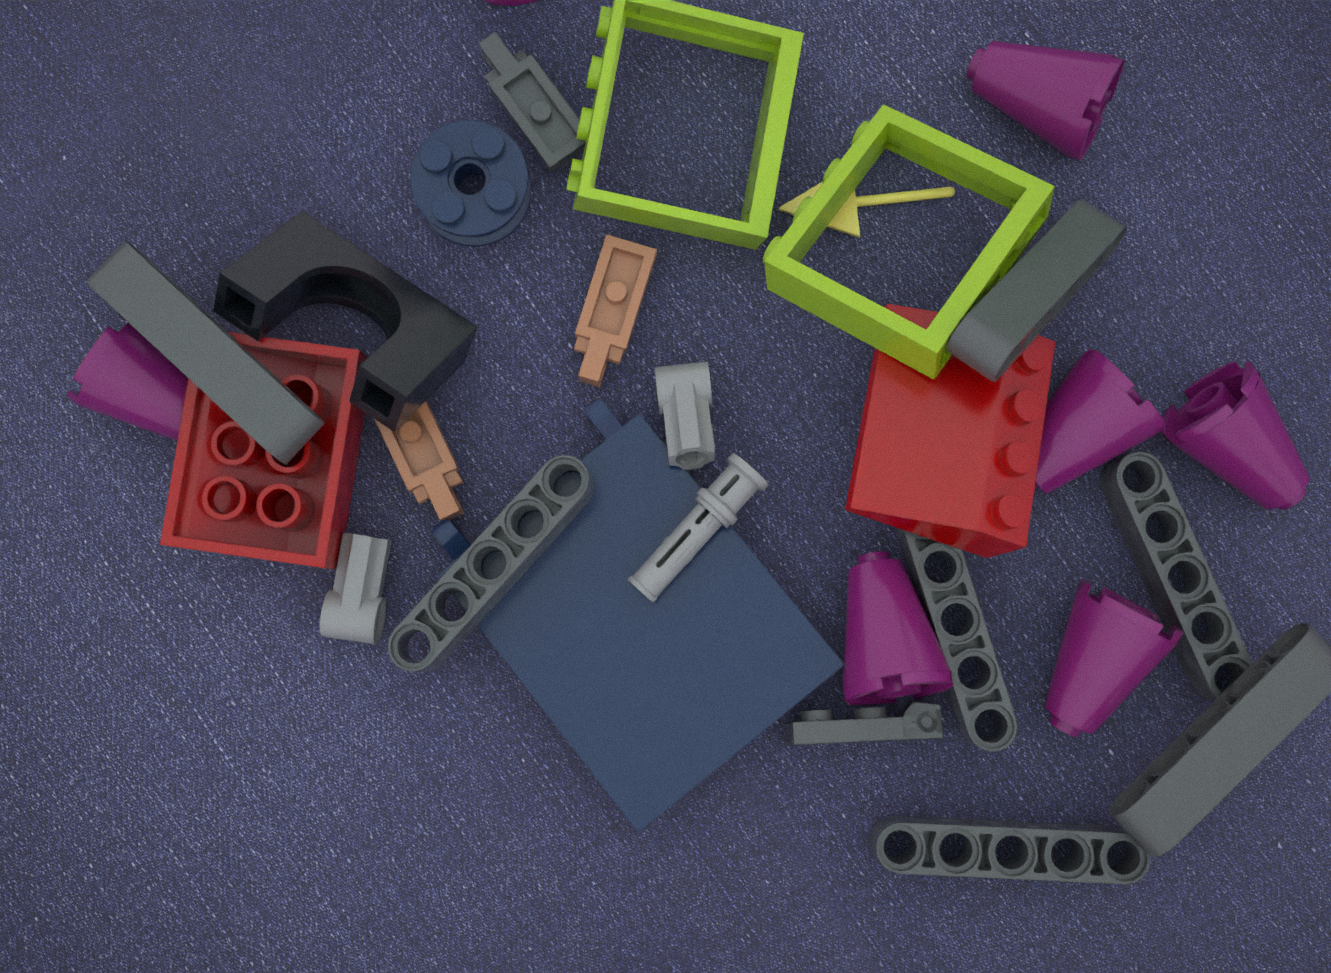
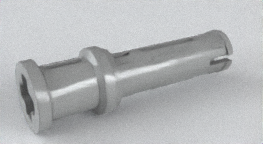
M732 453L727 458L729 465L709 488L701 487L696 493L698 496L695 498L698 504L673 532L664 539L662 544L636 573L628 578L653 603L722 525L725 528L729 525L733 526L738 520L736 513L757 490L764 491L769 486L767 481L755 469L735 453Z

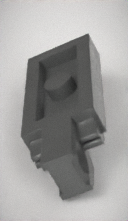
M496 32L479 42L478 45L482 49L480 54L492 70L484 75L490 92L549 172L553 173L584 151L585 141L576 139L579 118L532 54L527 56L521 50L512 55Z
M919 702L909 703L901 714L896 717H887V707L854 709L855 719L833 720V710L800 711L801 722L787 724L789 746L943 738L940 705Z

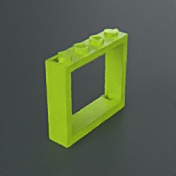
M613 0L611 8L601 6L595 37L605 39L602 57L592 55L586 82V88L595 90L592 109L582 107L576 139L585 141L582 160L572 159L566 187L567 191L576 192L573 210L756 250L768 238L804 33L672 0ZM625 27L769 62L740 221L594 188Z
M883 104L870 122L865 120L860 124L853 136L851 147L843 158H836L831 162L824 174L822 185L812 198L808 196L802 200L794 214L793 223L782 237L776 236L768 245L763 257L767 290L935 380L952 356L946 351V346L958 325L981 299L1014 267L1047 220L1055 186ZM885 149L1011 210L927 330L800 263Z

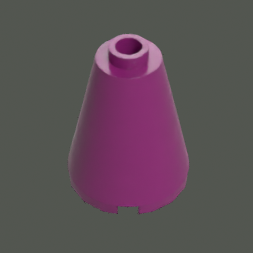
M992 41L986 50L980 47L976 50L966 77L973 80L972 92L1066 157L1079 161L1086 154L1103 121L1101 116L1107 102H1111L1123 72L1125 60L1117 58L1113 54Z
M129 322L119 332L108 326L91 347L73 377V380L82 385L80 391L68 390V399L80 407L178 441L188 377Z
M1089 348L1084 354L1080 355L1047 401L1034 491L1039 487L1047 495L1157 435L1166 427L1164 419L1148 399L1143 402L1134 391L1133 387L1135 385L1130 379L1095 349L1092 351Z
M1235 361L1209 372L1184 391L1189 400L1178 411L1171 404L1164 412L1162 418L1166 423V427L1160 433L1167 441L1262 508L1267 510L1275 508L1280 510L1288 509L1305 496V487L1310 479L1309 474L1259 371L1251 362L1245 361L1243 369Z
M885 551L859 556L857 558L858 565L851 567L848 571L842 689L845 702H848V705L851 706L896 703V698L913 695L914 699L951 689L954 686L952 671L903 562L899 559H890L889 552Z
M1081 579L1076 589L1044 703V708L1052 714L1048 720L1049 723L1062 732L1076 738L1079 737L1082 731L1094 734L1177 646L1184 634L1180 628L1173 624L1167 633L1162 630L1164 625L1157 622L1160 616L1105 587L1102 588L1099 596L1090 593L1092 582L1086 579Z

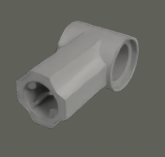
M708 362L654 367L659 414L664 415L669 466L691 470L702 468L705 464L715 461L713 426L709 409H712V391Z
M343 533L333 589L328 590L321 610L320 634L322 637L372 645L378 644L386 616V599L382 597L392 541Z

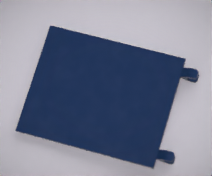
M596 399L586 406L584 411L588 420L605 441L580 460L593 476L595 487L592 498L478 624V627L639 833L842 668L844 663L731 525L727 528L722 525L693 559L662 591L654 603L628 580L698 504L695 498L698 496L696 493L700 487L686 470L677 466H669L666 445L640 413L622 426L601 399ZM568 470L555 480V493L566 497L577 492L581 485L580 473ZM536 510L524 513L518 522L519 534L524 538H530L540 533L544 524L543 514ZM448 519L442 520L432 530L438 542L454 559L452 563L438 573L440 578L471 546L459 527ZM499 550L491 551L485 555L482 560L481 569L486 579H495L503 573L506 567L505 555ZM453 592L454 596L467 611L469 603L464 592Z

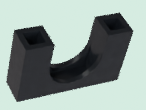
M303 211L220 272L213 312L257 341L293 312L312 304H339L353 308L371 318L382 329L387 341L359 366L349 402L394 432L465 362L478 326Z

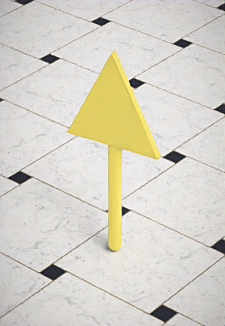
M822 182L782 205L778 210L794 215L802 200L808 196L812 198L821 187ZM942 187L856 196L854 190L827 227L860 238L857 207L948 198L954 196L955 189L953 187Z

